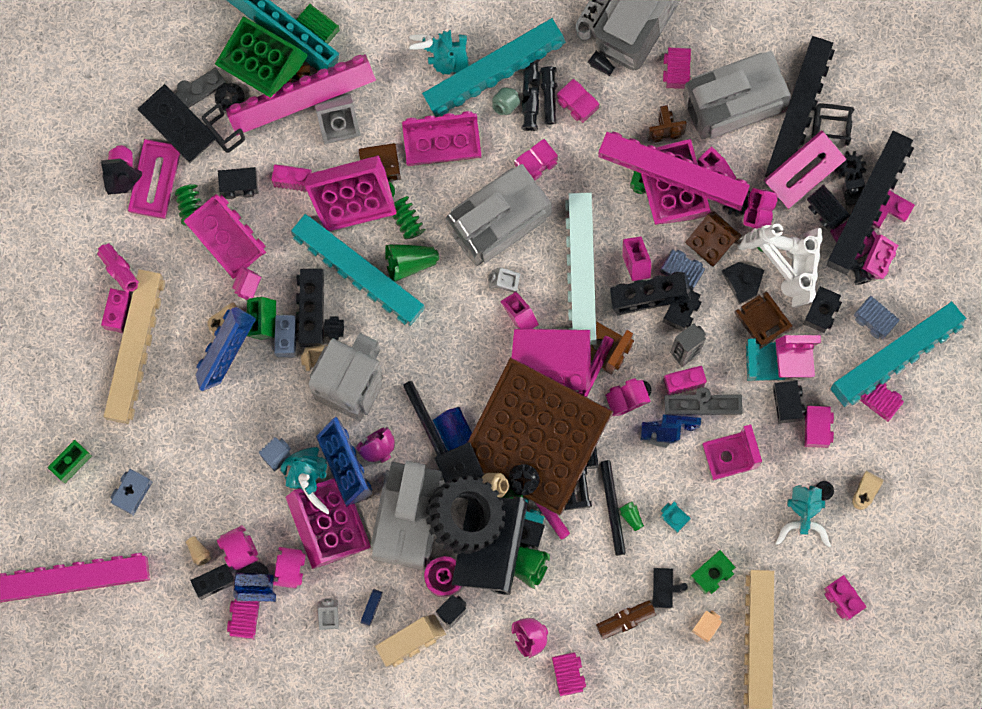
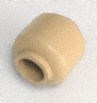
M486 473L482 476L484 484L489 482L492 485L491 489L498 491L499 495L497 497L502 498L508 491L509 483L503 474Z

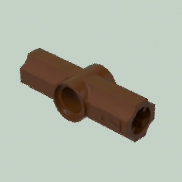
M650 600L633 608L629 607L614 614L613 617L597 623L596 627L602 640L621 631L623 633L638 626L639 623L656 616Z

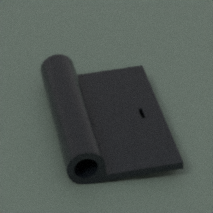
M514 496L513 499L498 497L499 501L503 500L504 506L501 508L505 511V517L501 520L505 523L504 527L499 530L500 535L493 540V543L471 554H464L463 552L457 555L452 585L489 589L501 595L511 594L528 506L524 498ZM468 500L463 530L474 532L479 527L480 515L476 506Z

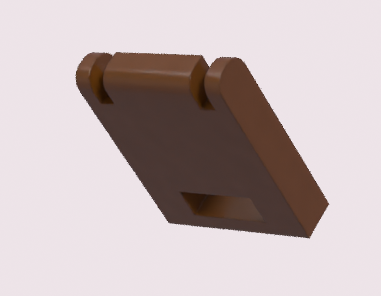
M767 291L763 293L765 302L759 295L741 306L742 312L739 309L735 310V315L751 337L756 339L760 349L789 332L793 327ZM778 325L780 330L767 338L766 332Z

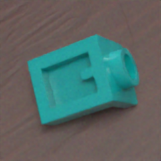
M530 510V512L526 511L525 519L543 524L544 516H541L539 511Z
M675 501L672 504L668 502L661 509L663 514L660 518L676 533L691 519L677 506Z

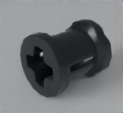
M865 262L857 263L853 271L855 285L866 284L872 281L871 277L868 276V272L862 269Z

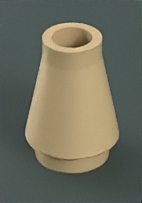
M195 536L185 542L193 563L202 566L210 561V552Z

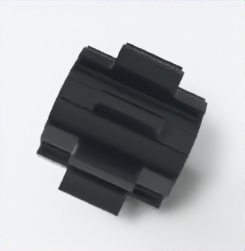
M330 316V319H325L324 336L329 337V340L332 338L339 340V337H344V319H339V316Z

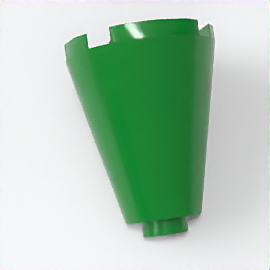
M386 245L385 260H388L389 266L386 267L390 279L399 281L436 265L437 261H439L438 250H435L433 246Z
M520 547L514 576L528 587L535 589L534 585L538 586L544 578L548 568L545 566L546 560L550 561V554L545 551Z

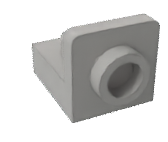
M501 267L494 269L489 274V288H500L513 293L517 292L520 273Z
M325 598L322 601H318L319 630L339 629L338 600Z

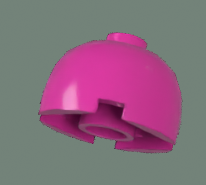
M383 427L367 436L366 438L368 439L364 444L360 441L356 446V450L366 461H381V463H384L391 458L390 453L394 450L395 439L388 427L384 429Z
M523 618L513 622L511 631L512 634L516 633L519 642L515 641L521 654L524 657L529 656V658H532L541 653L547 645L548 630L546 626L534 618Z

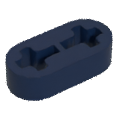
M373 589L363 613L361 624L371 626L383 595L382 591Z

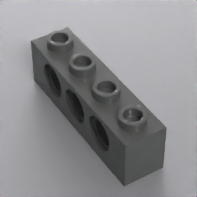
M694 323L675 337L670 351L681 367L700 354L706 340L705 331L701 326L697 327Z

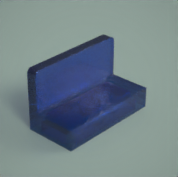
M460 407L446 410L433 419L447 451L468 443L472 431Z
M236 573L233 597L237 601L276 602V593L273 591L274 575Z

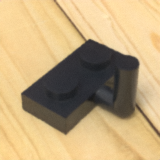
M653 568V608H673V592L684 593L688 589V585L686 583L673 585V569Z

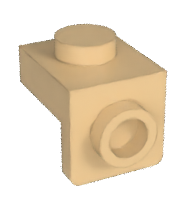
M325 345L306 347L303 354H301L302 366H305L306 371H310L311 367L315 366Z

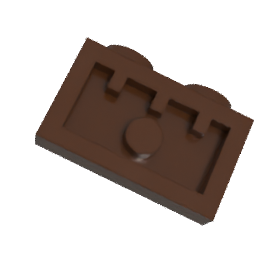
M395 143L359 149L360 160L379 156L388 182L401 180Z
M713 211L704 218L685 243L708 264L714 267L742 235Z

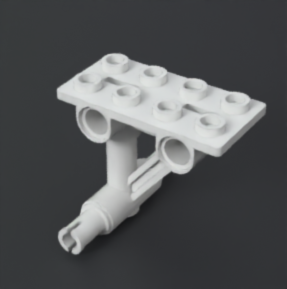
M774 224L773 226L765 225L758 229L754 228L744 238L737 241L739 242L737 244L738 248L746 250L747 248L754 249L760 247L786 279L782 282L781 290L786 296L793 297L792 307L797 308L813 302L816 295L814 290L815 281L818 278L819 249L823 239L821 234L822 228H815L803 233L800 238L781 236L783 232L779 231H782L783 228L780 224ZM777 249L786 251L787 256L792 259L791 266Z

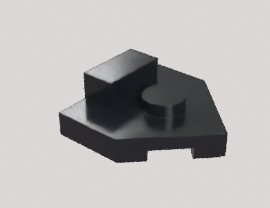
M122 159L101 160L102 177L105 191L108 195L127 193L142 177V171L132 168Z
M737 262L722 270L739 305L757 296L765 270L741 262Z

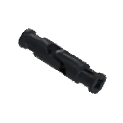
M540 59L530 63L523 72L522 114L524 115V123L521 129L524 131L538 130L536 120L539 114L540 72L538 71V62Z

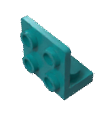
M747 339L745 343L747 381L785 380L786 378H780L778 374L776 342H771L760 349L756 339Z

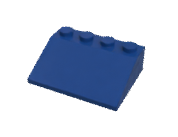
M238 307L226 311L223 317L224 323L216 329L214 333L216 337L213 343L210 342L205 350L207 353L205 358H202L197 364L196 368L198 370L195 376L201 391L221 384L256 318Z
M335 417L316 438L347 507L372 495V487L369 481L366 480L364 468L359 464L356 450L349 441L348 431L344 429L340 420Z

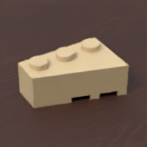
M433 614L420 618L377 644L375 648L385 666L393 665L395 668L404 663V658L408 656L411 658L419 654L420 649L434 645L436 640L445 636L446 633L436 615Z

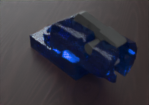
M663 414L661 423H658L659 421L642 422L640 441L667 448L669 444L680 441L681 427H684V430L696 431V428H700L701 418Z

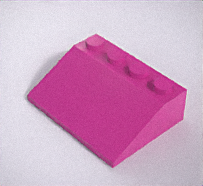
M691 139L656 147L660 152H671L676 158L681 160L683 158L689 159L698 166ZM641 174L655 225L690 221L706 217L710 213L707 198Z
M379 156L307 175L305 188L323 227L328 231L396 215L397 213L387 175Z
M514 329L512 358L573 390H587L591 388L590 330Z
M335 479L317 483V491L313 492L327 507L329 514L318 509L301 488L293 490L285 497L312 569L331 564L371 548L355 504L346 507Z

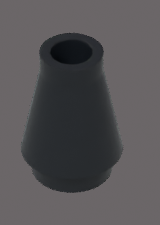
M597 50L588 60L590 67L608 76L616 68L602 52L599 53Z

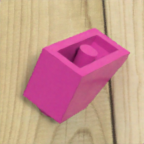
M517 292L500 301L517 329H533L539 325L532 309Z

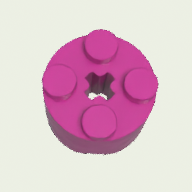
M243 525L220 535V538L217 539L220 549H224L227 555L224 557L229 567L232 566L237 571L259 560L256 557L258 552L250 535L246 536L244 534L246 529Z
M279 547L278 551L282 553L277 556L274 578H278V580L273 582V586L297 589V585L301 586L303 573L299 572L300 566L305 564L306 554L302 553L300 549Z
M447 556L438 557L427 565L424 572L425 583L428 590L435 596L448 598L452 594H457L462 586L452 585L456 565L455 559ZM444 573H447L449 579H445L444 582H442L441 577L439 575H444Z

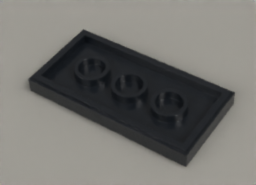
M166 84L160 87L137 109L189 164L217 139L209 128Z

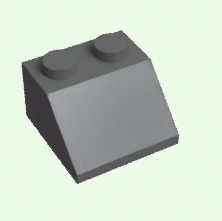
M351 93L336 96L315 105L324 144L361 136Z

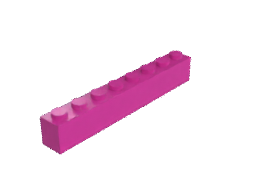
M366 54L357 55L347 62H339L334 67L321 69L314 75L304 76L293 83H286L271 98L265 94L258 97L253 96L243 103L231 105L226 109L234 132L242 129L243 133L372 83L376 81Z
M614 131L611 133L606 132L598 152L599 158L739 211L742 209L750 185L745 180L729 178V175L724 172H713L708 166H697L689 159L683 158L681 160L676 158L671 152H660L652 145L644 146L638 140L633 138L628 140Z
M134 553L130 555V558L114 556L111 557L110 561L94 559L89 564L74 562L69 567L60 564L54 565L53 569L45 570V567L34 568V572L26 573V570L14 571V575L8 576L7 573H0V603L150 581L148 557L142 556V553Z

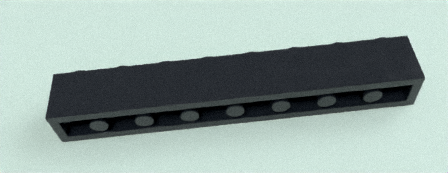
M812 36L765 178L798 151L799 145L804 144L807 136L803 134L805 127L809 128L812 117H809L811 110L815 111L818 103L815 100L816 94H821L824 85L820 83L822 76L826 77L829 66H826L827 61L832 60L835 52L832 49L833 42Z
M892 131L826 266L845 275H848L850 270L854 271L858 263L855 259L858 254L862 255L866 247L864 240L866 237L870 239L874 230L871 226L874 221H879L882 214L879 210L882 205L886 206L890 198L888 192L890 189L894 190L898 182L896 176L898 173L902 174L906 166L904 160L906 157L910 158L914 147H912L913 139Z

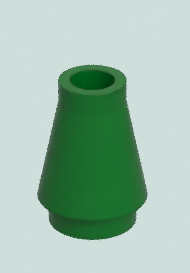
M633 501L619 508L620 515L634 531L644 527L637 504L634 505Z

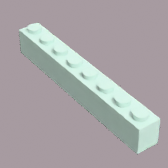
M569 193V200H565L566 211H569V218H566V229H570V236H566L567 247H570V254H567V266H571V272L567 273L568 284H571L572 291H568V302H572V309H568L569 321H572L573 328L569 329L590 330V345H595L596 312L592 193Z

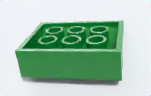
M243 16L216 60L215 65L271 98L300 70L308 54Z

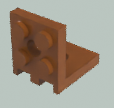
M596 321V340L602 341L604 336L614 340L601 367L602 370L612 375L614 370H619L623 364L624 353L628 354L633 347L635 340L632 338L634 333L626 330L625 334L621 336ZM590 345L592 363L597 352V349H595L593 345Z

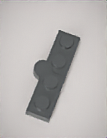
M215 67L192 83L186 80L180 81L177 85L178 92L175 95L190 108L215 92L218 87H221L223 83L226 84V82Z
M705 387L699 388L695 395H665V415H742V395H711L709 389Z

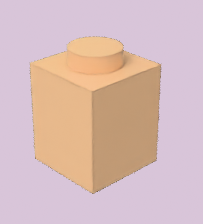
M712 610L710 612L705 611L692 632L708 643L722 623L719 620L720 616Z

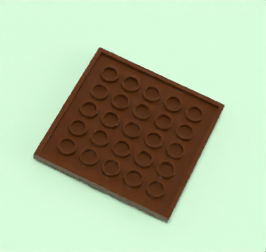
M510 357L468 442H471L484 474L501 473L508 480L510 471L515 466L521 464L532 466L539 475V485L532 494L525 495L524 497L560 516L614 411ZM522 474V477L516 479V481L522 482L524 486L531 479L525 478Z

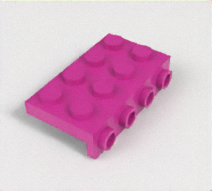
M471 111L463 112L461 115L448 113L444 114L443 117L431 115L424 117V119L407 118L402 122L407 166L482 158L476 113Z
M214 194L189 215L184 222L231 278L234 279L241 266L244 268L249 267L261 255L266 253L264 250L266 246L259 238L255 240L251 235L254 233L247 224L243 225L239 221L241 216L234 209L231 211L227 207L229 202L222 194L220 196Z

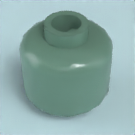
M501 88L492 98L494 111L499 115H510L520 104L518 92L513 88Z

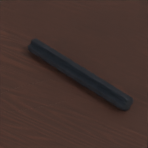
M412 381L403 384L404 389L437 456L447 452Z
M605 460L600 465L615 555L621 556L625 555L626 550L611 461Z

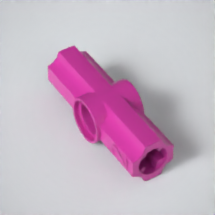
M111 244L101 245L98 248L97 255L106 265V271L117 280L125 292L128 293L136 290L139 281L131 272L130 265L117 253Z

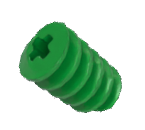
M195 184L182 186L175 191V196H177L176 202L179 204L178 210L181 211L179 213L180 218H182L181 224L187 226L184 220L200 207V205H196L201 199L195 198V196L199 195V191H193V189L198 187Z
M409 196L394 202L397 213L392 216L394 220H397L396 225L400 227L399 230L401 233H404L403 238L406 240L413 239L426 230H420V227L423 225L422 222L416 223L420 217H413L416 209L409 210L413 205L412 203L406 204Z

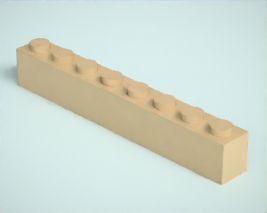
M138 269L137 274L138 288L133 291L103 416L106 420L129 424L130 420L134 418L135 409H133L134 401H137L139 397V390L137 388L138 384L142 383L144 376L142 367L143 364L147 363L148 353H146L147 346H150L152 342V335L150 333L157 321L155 312L156 309L160 308L161 298H159L160 291H163L165 287V280H163V276L160 273Z
M750 570L749 575L745 576V586L749 587V594H745V606H748V614H745V626H748V634L744 635V645H748V653H744V665H747V673H744V685H747V693L743 695V705H747V709H773L774 571Z

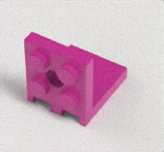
M751 424L743 426L740 433L702 443L713 481L758 469L762 463ZM729 452L732 456L731 461H723L721 454Z

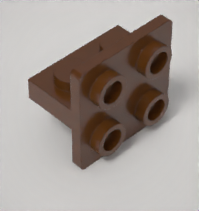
M668 105L660 106L658 114L659 125L649 127L647 141L657 143L663 141L664 138H681L685 134L686 120L674 122L673 113L669 111Z

